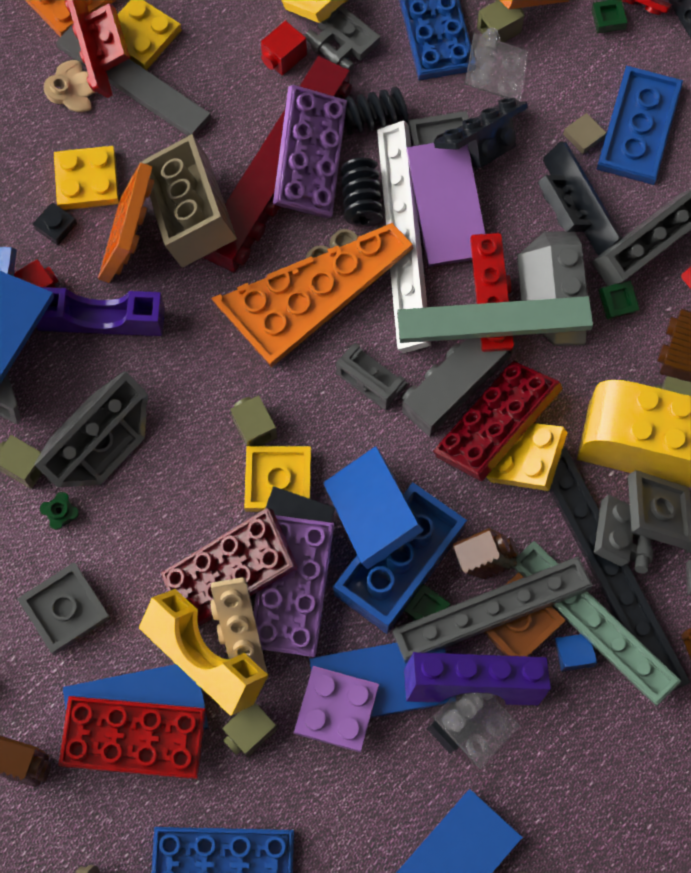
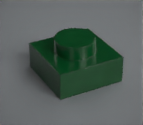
M622 0L593 2L591 11L597 34L626 30L628 22Z
M631 280L598 290L607 320L640 310Z
M423 584L404 609V614L415 621L450 607L451 603Z

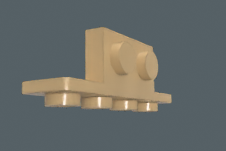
M242 577L213 582L211 584V591L214 600H211L213 619L219 620L220 623L217 624L220 645L225 644L229 659L245 653L268 674L246 579Z

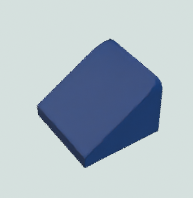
M582 634L555 638L561 672L590 668L597 664L593 646Z

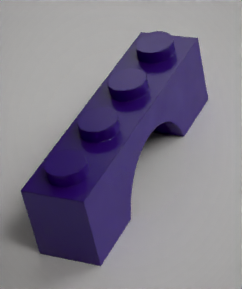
M41 287L53 292L54 299L36 326L38 331L145 336L163 335L165 306L161 292L129 291L125 296L118 299L96 300L76 295L66 288Z
M413 652L404 668L406 701L441 702L459 694L489 693L501 697L506 705L538 706L551 690L547 657Z

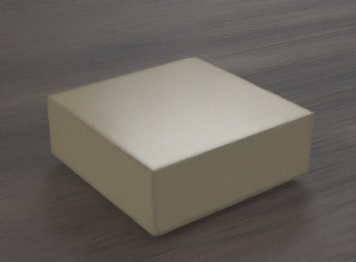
M586 113L565 128L563 135L584 154L605 139L606 132Z

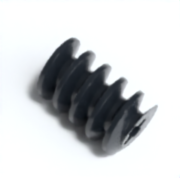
M392 87L390 95L386 89L380 90L379 98L375 92H369L367 100L363 94H359L356 97V103L351 96L345 98L347 103L344 121L348 135H352V126H356L359 133H363L365 123L368 124L371 131L375 130V121H379L382 128H384L388 118L395 124L398 123V116H402L403 120L408 123L406 102L398 87Z
M354 158L344 163L341 167V176L343 177V208L345 209L344 219L354 226L370 227L378 225L383 221V216L379 213L382 210V204L378 202L381 200V194L378 192L380 183L377 181L379 172L375 169L378 163L371 158Z

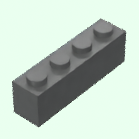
M691 189L677 195L622 237L620 241L591 261L607 286L625 281L691 230Z
M513 337L514 346L512 350L483 352L481 350L480 338L466 339L461 345L456 343L447 352V359L440 366L434 364L426 372L425 380L418 387L413 385L406 391L402 397L404 400L402 413L430 437L515 353L518 340Z

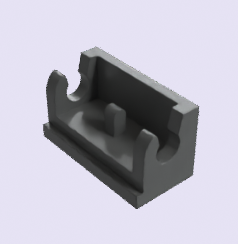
M355 342L336 362V374L386 411L407 386L405 378L402 376L397 377L363 352L360 345Z

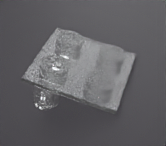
M495 28L487 29L483 35L474 33L465 85L504 98H516V101H520L528 51L500 42V35Z
M465 693L452 696L433 718L481 769L520 725L493 697L494 694Z

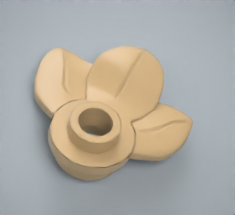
M70 60L60 64L57 67L56 74L48 77L44 83V93L51 102L64 104L69 110L75 112L90 111L91 103L88 96L96 92L90 88L87 82L88 72L82 71V64L77 60Z

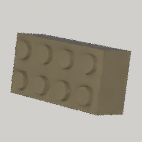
M193 134L141 161V163L152 166L150 179L154 180V185L150 194V200L164 245L182 268L237 239L210 160Z

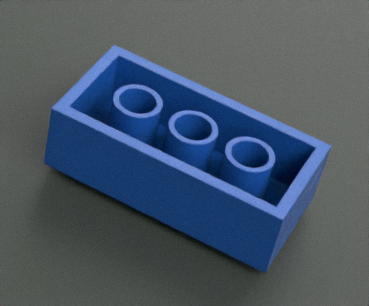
M413 482L404 495L424 531L418 534L411 542L405 543L389 554L385 560L376 563L369 569L364 567L357 555L333 586L335 597L386 634L389 633L403 614L404 609L464 532L467 522L465 518Z

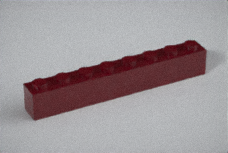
M318 56L300 84V87L345 100L352 89L350 70ZM285 110L225 203L237 239L203 257L233 273L236 272L239 265H244L247 262L251 252L250 247L255 240L259 241L266 228V221L270 216L274 217L280 207L273 205Z

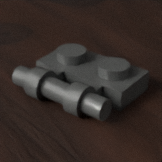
M342 5L332 12L328 19L318 23V27L322 30L319 35L313 30H309L305 35L306 41L311 44V49L318 54H324L331 62L350 70V72L355 65L348 58L353 55L361 61L380 44L381 37ZM333 39L341 45L338 50L329 44Z
M607 495L601 500L594 553L621 567L632 560L635 562L636 572H648L649 563L653 560L652 539L632 533L630 505L611 495ZM632 536L638 538V545L632 543Z

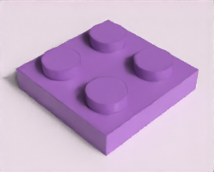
M313 666L294 734L361 753L379 684Z

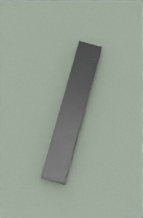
M71 26L57 40V47L73 59L80 61L86 67L80 57L81 47L79 40ZM130 59L106 71L110 84L187 136L193 134L195 137L211 119L208 111Z
M575 557L392 630L404 662L408 663L413 652L433 653L592 589V584L579 557Z

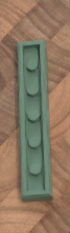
M589 296L397 309L400 343L592 330L593 327Z
M533 541L516 557V567H511L523 577H527L558 563ZM587 591L552 605L656 707L681 683V680Z

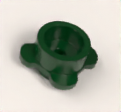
M65 492L57 493L53 500L43 502L40 506L41 514L47 516L50 521L49 526L54 530H59L62 526L68 525L79 514L77 507L70 504L69 495ZM58 508H61L62 512L59 514L56 513V510Z

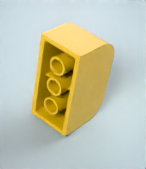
M624 380L600 382L597 384L589 401L576 460L628 473L637 470L691 488V396Z

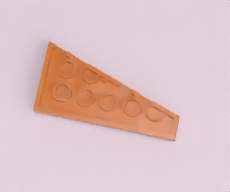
M391 223L359 236L356 241L341 247L337 245L328 249L327 253L315 258L311 256L267 274V277L250 285L248 283L237 287L238 290L223 296L219 294L211 299L272 368L413 250V244Z

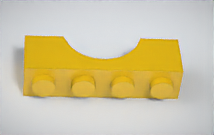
M176 589L152 597L139 629L229 715L232 716L254 705L268 674L245 653L231 659H224L214 654L206 646L200 635L197 621L198 609Z

